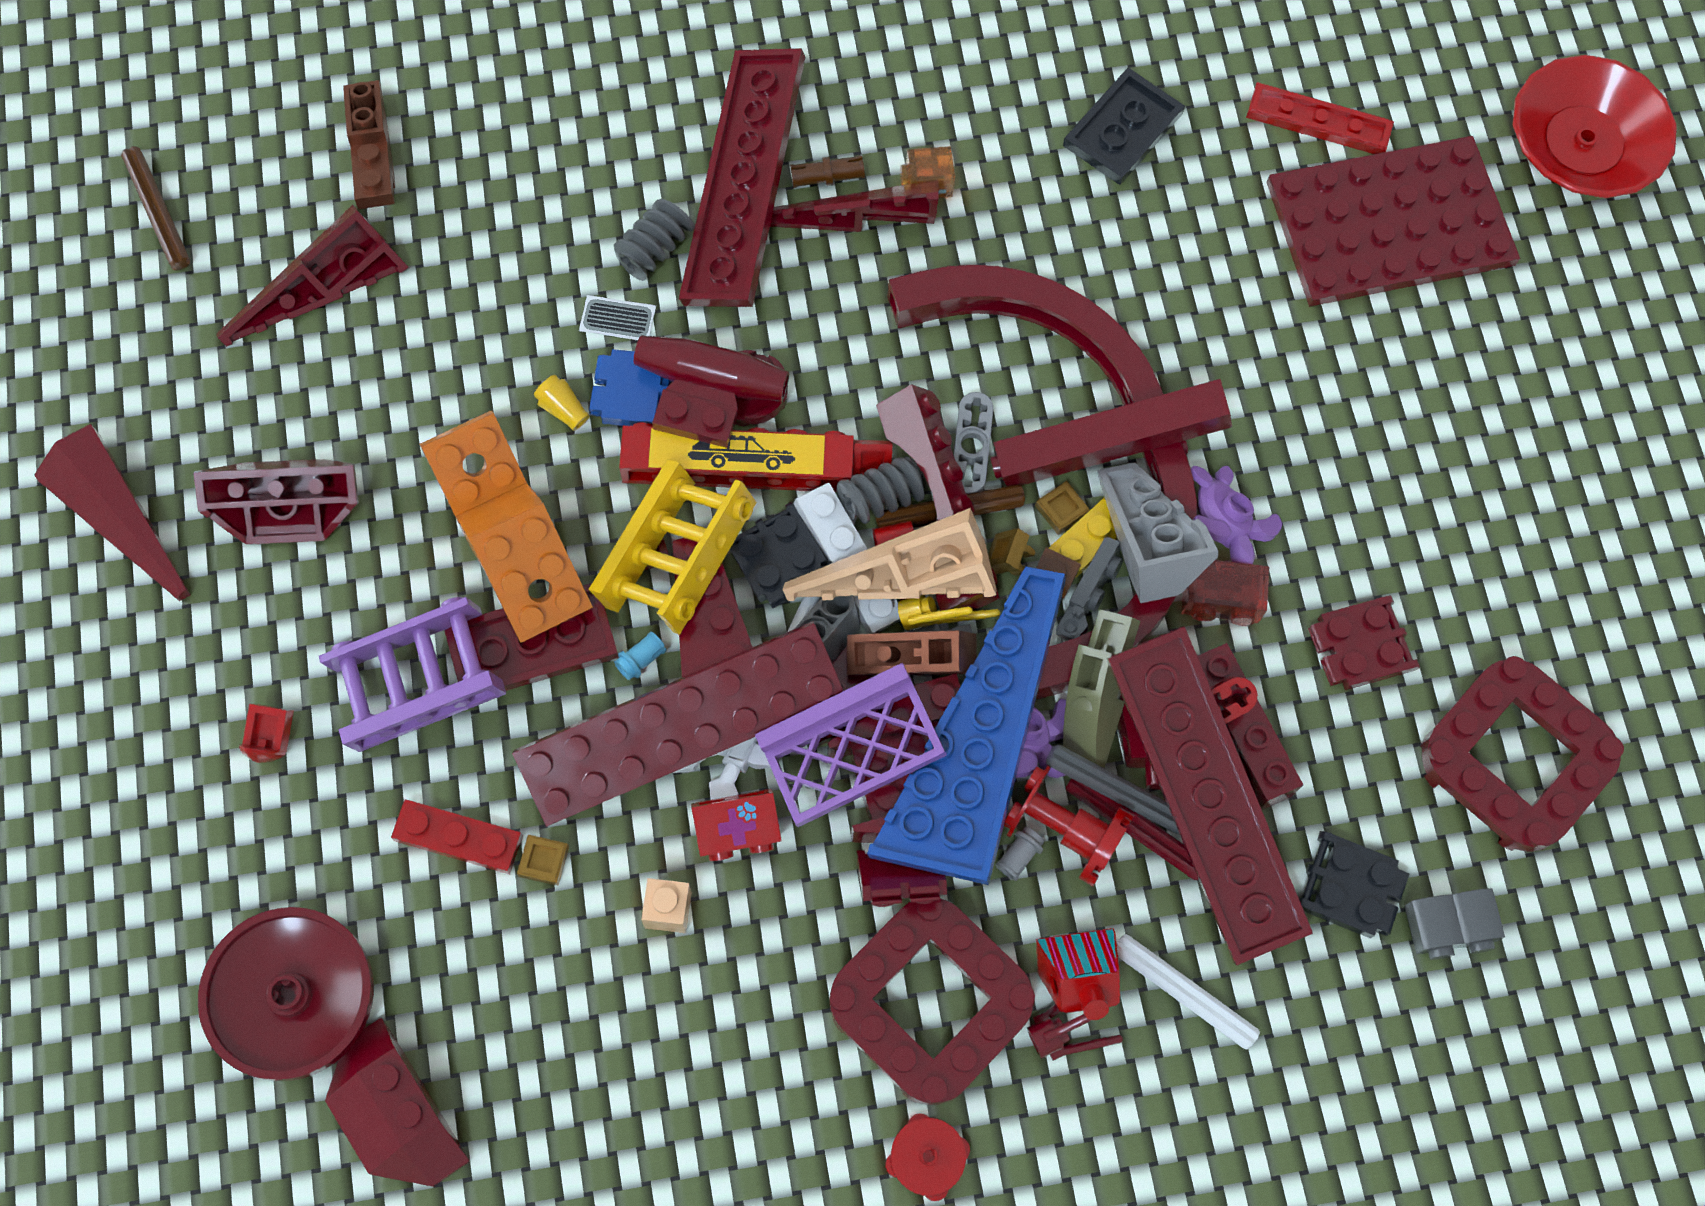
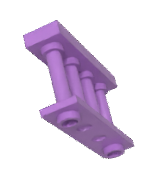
M467 597L450 598L444 601L441 607L357 641L340 642L331 648L332 651L319 655L321 664L336 672L342 671L354 715V719L351 721L352 724L338 729L342 744L361 752L505 695L506 691L502 679L489 670H481L468 627V620L482 615L481 608ZM452 627L465 675L462 677V681L446 685L441 675L430 635ZM415 642L428 690L425 692L426 695L411 700L407 699L394 650ZM378 656L391 704L388 706L389 710L374 715L370 714L357 664Z

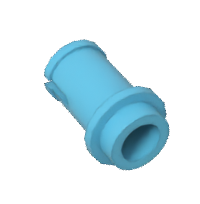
M649 632L646 637L626 653L624 651L619 652V658L614 663L627 680L633 677L639 678L641 670L661 654H664L667 649L655 633Z

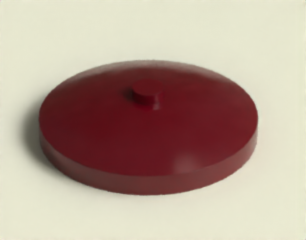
M299 907L268 910L252 916L237 925L213 950L204 967L199 984L198 1013L200 1023L214 1051L226 1063L242 1073L268 1081L303 1079L315 1075L336 1063L352 1048L360 1037L370 1016L373 1004V972L361 943L344 925L334 918L312 909Z

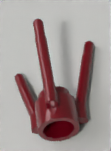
M1056 1004L1044 1013L1033 1017L1035 1024L1027 1027V1032L1039 1057L1042 1059L1050 1055L1052 1061L1068 1054L1122 1043L1123 1041L1121 1035L1063 1045L1070 1041L1067 1032L1091 1020L1087 1019L1084 1014L1065 1023H1062L1059 1017L1051 1020L1061 1012Z

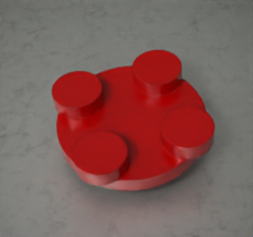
M919 1113L913 1115L909 1119L908 1124L895 1137L891 1154L886 1159L885 1167L888 1174L897 1178L907 1190L925 1196L930 1201L937 1202L945 1198L948 1190L962 1176L966 1159L970 1153V1146L948 1123Z

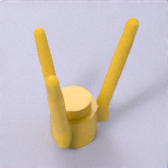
M921 595L920 598L904 599L898 602L899 618L904 629L907 631L933 624L997 617L1001 613L999 609L973 611L971 607L937 611L933 598L931 596L925 597L924 595Z

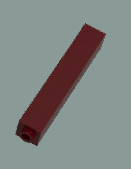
M1217 379L996 441L994 446L997 455L990 457L996 479L1003 478L1006 486L1017 484L1022 486L1232 428L1231 414L1221 379Z

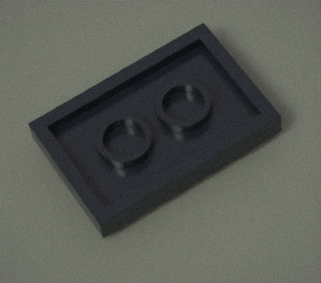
M1127 67L1064 138L1063 146L1121 185L1181 117L1185 105Z

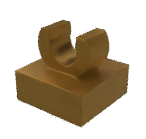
M1019 528L995 534L988 554L991 568L995 574L1010 572L1015 576L1021 575L1025 568L1020 563L1022 557L1028 558L1035 555V550L1031 546L1026 545L1029 534Z

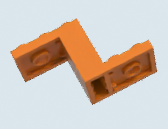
M492 411L486 412L419 444L520 643L593 608L544 503L526 482ZM473 453L482 455L484 465L479 472L468 473L464 471L463 461L468 455ZM538 579L548 581L549 591L545 596L541 598L529 596L528 589L533 581Z

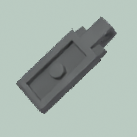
M1110 537L1104 538L1069 600V607L1056 628L1057 636L1068 641L1088 632L1086 617L1089 611L1096 612L1105 596V591L1102 588L1108 578L1115 579L1122 566L1123 558L1120 557L1119 541Z

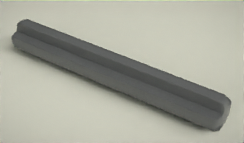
M1061 745L1051 748L1046 759L1047 765L1164 828L1179 834L1166 801Z

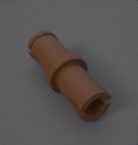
M862 155L830 160V157L827 156L822 157V161L790 164L793 188L825 183L826 186H833L835 181L865 178Z

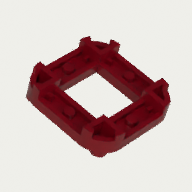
M1511 656L1505 660L1495 662L1483 671L1436 726L1424 737L1420 746L1422 747L1423 766L1427 773L1424 777L1433 788L1440 785L1501 837L1498 844L1510 851L1517 849L1527 852L1544 850L1563 838L1615 776L1624 752L1622 741L1616 737L1612 729L1603 720L1537 666L1517 656ZM1512 702L1573 752L1569 758L1570 761L1532 806L1468 753Z
M941 898L939 901L929 904L909 902L903 906L840 970L833 981L830 992V1010L838 1030L844 1033L903 1092L902 1094L915 1103L918 1102L925 1105L949 1103L961 1095L1025 1026L1031 1016L1035 1001V993L1025 972L957 906ZM930 942L989 999L982 1009L934 1059L873 1000Z

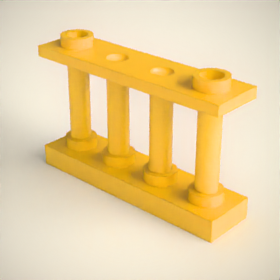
M667 459L589 590L606 609L619 613L627 598L658 608V616L673 633L680 635L686 623L694 615L697 604L743 525L751 517L753 508L757 503L743 482L735 479L726 495L694 486L695 482L679 462ZM686 500L717 509L707 528L675 518ZM667 532L698 542L688 561L655 551ZM647 565L679 575L668 595L636 584Z

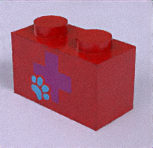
M772 789L691 803L700 857L708 855L709 861L731 858L734 856L733 850L749 848L750 853L770 851L774 849L773 843L782 841Z

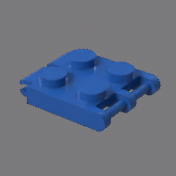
M612 349L611 356L598 355L594 380L595 384L602 386H593L589 408L590 415L600 416L602 424L633 426L635 423L640 422L652 424L663 389H666L671 384V381L635 366L633 362L635 351Z

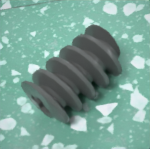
M657 199L652 205V209H648L643 214V219H638L633 224V229H628L624 233L623 239L616 241L614 252L628 273L638 280L645 281L647 277L641 268L644 267L648 271L653 272L656 269V265L651 258L653 257L663 262L666 256L661 248L663 247L667 251L672 252L676 247L671 237L682 242L685 239V235L681 228L691 232L694 229V223L677 205L664 199Z
M908 456L895 458L891 464L883 463L878 469H868L864 475L856 474L850 481L843 479L837 483L838 499L850 520L854 521L855 516H858L864 524L870 522L869 510L872 511L875 517L881 518L884 515L883 505L891 513L897 511L896 499L904 507H908L911 504L910 494L918 502L924 499L921 474L914 461Z

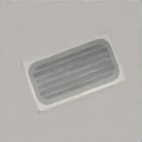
M587 295L579 331L638 340L641 335L650 336L656 306Z

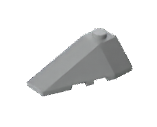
M1135 462L1097 470L1129 577L1140 603L1180 595L1218 558V550L1206 525L1199 519L1193 521L1184 512V506L1177 499L1171 501L1161 492V485Z

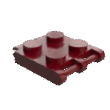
M1391 595L1323 613L1317 619L1319 623L1313 624L1308 628L1317 653L1321 654L1328 651L1331 653V655L1321 660L1330 686L1343 684L1344 689L1349 690L1406 674L1420 668L1418 660H1413L1404 637L1407 636V632L1404 627L1400 628L1392 609L1394 600Z
M856 850L863 901H871L872 906L888 907L893 904L902 903V898H909L910 903L929 904L939 901V895H947L945 875L871 859L868 854H865V850Z

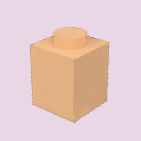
M647 878L641 918L645 929L686 933L692 894L689 883Z

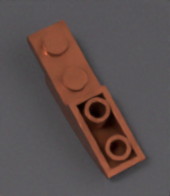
M380 81L343 85L346 130L351 148L354 199L359 210L395 204L393 189L396 188Z

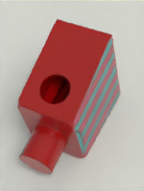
M1114 928L1036 939L1038 975L1061 1012L1083 1011L1087 1019L1099 1020L1108 1014L1109 1007L1120 1003V973Z

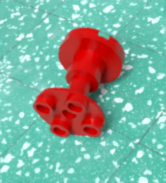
M1047 765L1045 770L1037 766L1025 785L1024 791L1029 793V796L1024 805L1015 802L1005 819L1004 826L1010 829L1007 836L1011 837L1025 813L1064 836L1060 844L1088 860L1078 878L1093 887L1099 877L1093 870L1099 873L1102 869L1104 870L1127 830L1120 823L1125 826L1129 825L1134 815L1119 807L1111 822L1107 824L1082 808L1079 809L1077 815L1038 793L1051 766Z

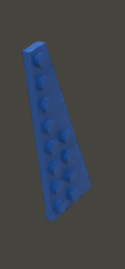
M1025 566L1004 604V610L993 630L988 632L974 664L969 666L965 674L966 678L955 698L952 697L935 727V731L947 756L909 774L903 784L904 789L897 802L884 818L885 823L874 843L869 845L867 852L869 858L989 885L1066 581L1064 573ZM930 739L925 745L924 753L934 749Z

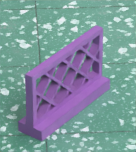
M903 663L755 734L797 827L947 756ZM910 696L914 709L909 722L889 717L893 704ZM884 708L883 711H882V714L876 712V711H878V710ZM866 716L879 720L872 740L852 735L857 721ZM918 717H920L924 728L916 725ZM886 723L906 729L898 749L879 743ZM847 726L846 729H845V732L839 730V729H841V728ZM912 732L928 736L934 749L920 756L905 752ZM829 734L842 738L834 758L815 752L820 739ZM849 741L868 747L861 768L842 761ZM810 744L808 750L802 748V747H804V746ZM876 749L895 755L891 769L882 774L868 770ZM792 752L805 756L797 776L783 772L778 759ZM903 758L909 760L901 764ZM812 759L831 764L824 785L805 780ZM839 767L858 773L853 788L845 792L831 788ZM865 776L872 778L864 782ZM787 780L794 782L792 790L790 789ZM802 785L821 791L816 806L801 813L796 800ZM828 794L835 796L826 801Z

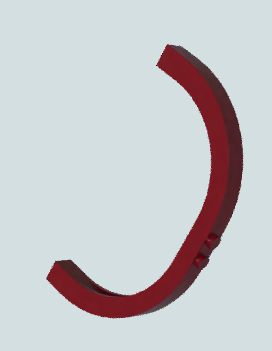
M989 265L946 266L889 279L887 298L898 329L940 318L965 314H994L1014 317L1047 328L1066 338L1084 351L1109 378L1119 394L1123 405L1163 395L1151 365L1125 329L1091 300L1051 279L1023 270ZM1186 440L1141 452L1149 475L1161 485V492L1171 501L1177 499L1184 506V512L1193 520L1197 516V500L1193 476L1187 460L1188 446ZM1135 594L1130 602L1117 613L1141 621L1133 647L1148 640L1162 622L1176 596L1140 603L1137 594ZM1092 631L1077 638L1049 646L1036 700L1068 691L1078 646L1080 644L1088 647Z

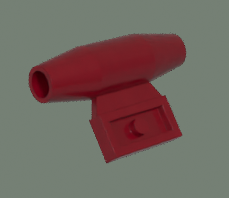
M641 335L634 352L633 362L635 366L672 381L666 389H663L652 422L653 429L728 448L738 416L736 398L782 402L788 386L789 372L747 353L690 339Z

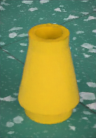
M552 375L534 392V396L538 400L537 405L568 425L573 431L583 426L590 417L565 379L560 380L556 375Z

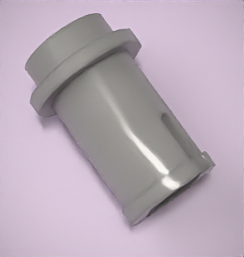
M1024 827L1022 831L1018 830L1015 832V841L1000 861L995 864L998 870L1014 881L1018 880L1019 875L1036 853L1041 854L1043 851L1041 846L1045 842L1044 839L1029 827Z

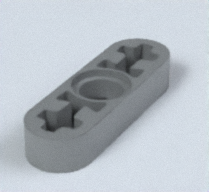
M979 392L965 395L960 401L953 455L963 472L962 479L965 476L966 465H974L972 480L974 482L972 487L964 486L966 494L983 491L987 475L993 403L988 396ZM974 405L979 406L980 411L977 427L970 426L971 409ZM967 438H975L981 442L983 448L976 454H970L963 450L961 443Z

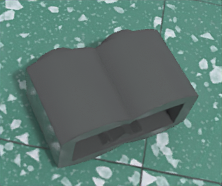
M1493 888L1413 900L1405 905L1416 954L1428 953L1430 960L1452 957L1455 955V948L1469 947L1470 954L1491 951L1495 949L1494 942L1505 938Z

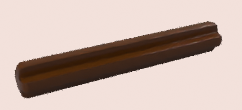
M137 146L124 149L121 157L169 265L175 271L188 267L191 262L143 153Z
M1018 484L966 494L973 503L974 516L1022 507L1025 502L1024 490ZM928 501L908 507H897V511L893 513L889 512L888 509L884 510L883 517H875L876 528L905 521H911L913 528L934 523L937 521L934 501Z

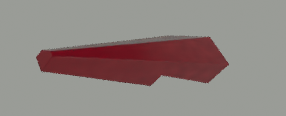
M352 205L217 333V338L227 347L232 345L233 341L255 332L258 334L267 330L273 324L285 319L290 320L340 299L344 294L365 285L368 287L377 283L379 279L393 273H401L409 267L376 228Z
M92 424L56 441L34 474L37 481L78 514L127 558L138 565L154 581L165 588L174 598L181 601L190 596L189 590L144 509L132 493L103 438Z

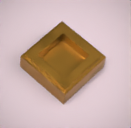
M1067 481L1037 500L1035 507L1057 535L1074 525L1090 511Z
M528 834L517 875L522 878L558 886L569 849L568 843Z

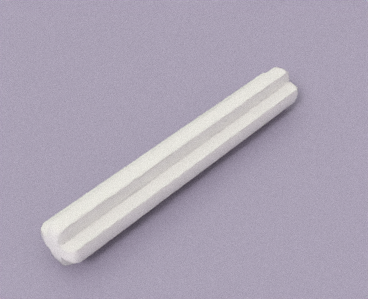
M1124 934L1116 943L1118 957L1239 1046L1249 1049L1256 1042L1260 1034L1258 1028L1131 936Z

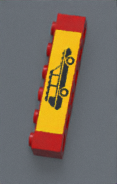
M640 422L635 423L633 426L623 425L619 469L622 483L652 484L666 460L669 459L682 465L695 482L694 486L731 488L736 479L742 481L745 487L749 489L812 491L830 483L834 492H837V483L843 479L850 481L852 478L854 435H845V433L840 431L811 434L800 429H790L786 432H769L765 428L755 427L747 431L733 430L728 448L654 430L652 424Z

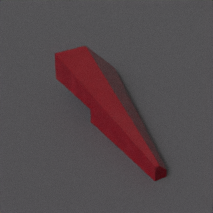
M938 179L776 206L773 209L770 227L861 232L862 220L934 224L939 195Z

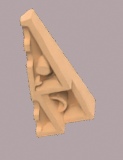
M971 508L785 582L783 592L788 601H795L797 597H822V600H833L836 596L850 595L858 596V600L920 598L921 595L947 594V598H959L960 594L983 593L984 597H992L997 592L986 544Z

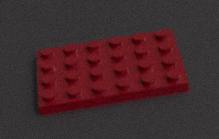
M1473 136L1270 174L1266 182L1309 307L1516 266L1521 259Z

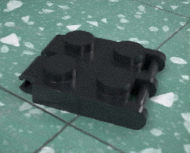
M792 502L785 505V510L763 521L760 518L755 521L756 526L739 534L729 549L759 602L768 600L772 609L788 601L783 592L785 582L828 565L825 556Z
M1320 831L1317 838L1320 845L1314 863L1309 864L1306 874L1309 875L1302 898H1299L1304 912L1368 938L1374 937L1376 933L1384 936L1390 935L1399 908L1386 902V900L1401 901L1410 874L1397 868L1399 860L1329 832ZM1330 846L1332 849L1324 869L1321 865L1327 848ZM1319 879L1321 881L1314 902H1312L1310 898L1316 880Z

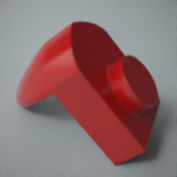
M249 704L243 742L239 744L242 754L256 763H267L282 758L287 752L294 710L261 704Z

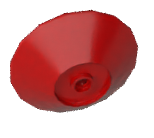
M1590 55L1555 59L1530 74L1515 97L1513 128L1522 153L1545 178L1572 193L1600 198L1637 193L1659 179L1675 155L1677 124L1666 97L1645 75L1617 60Z

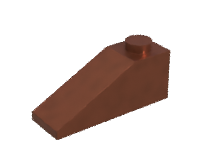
M960 630L847 635V675H878L903 663L909 675L966 674L969 666L973 665L977 658L976 633Z

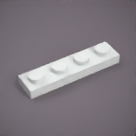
M830 483L795 499L793 504L825 556L828 565L867 550ZM853 596L859 619L868 634H876L900 621L897 599L858 600V596Z

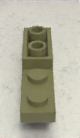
M1099 609L1088 647L1079 644L1075 656L1065 706L1063 747L1105 768L1125 703L1117 699L1119 688L1106 658L1133 647L1141 621Z

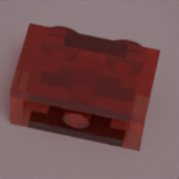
M1215 560L1183 591L1181 614L1192 615V618L1198 621H1212L1216 618L1227 619L1239 626H1250L1254 623H1259L1267 611L1269 566Z

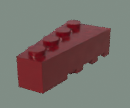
M687 538L672 541L673 557L688 561L698 542ZM722 563L697 604L694 615L686 623L679 635L682 677L753 647Z

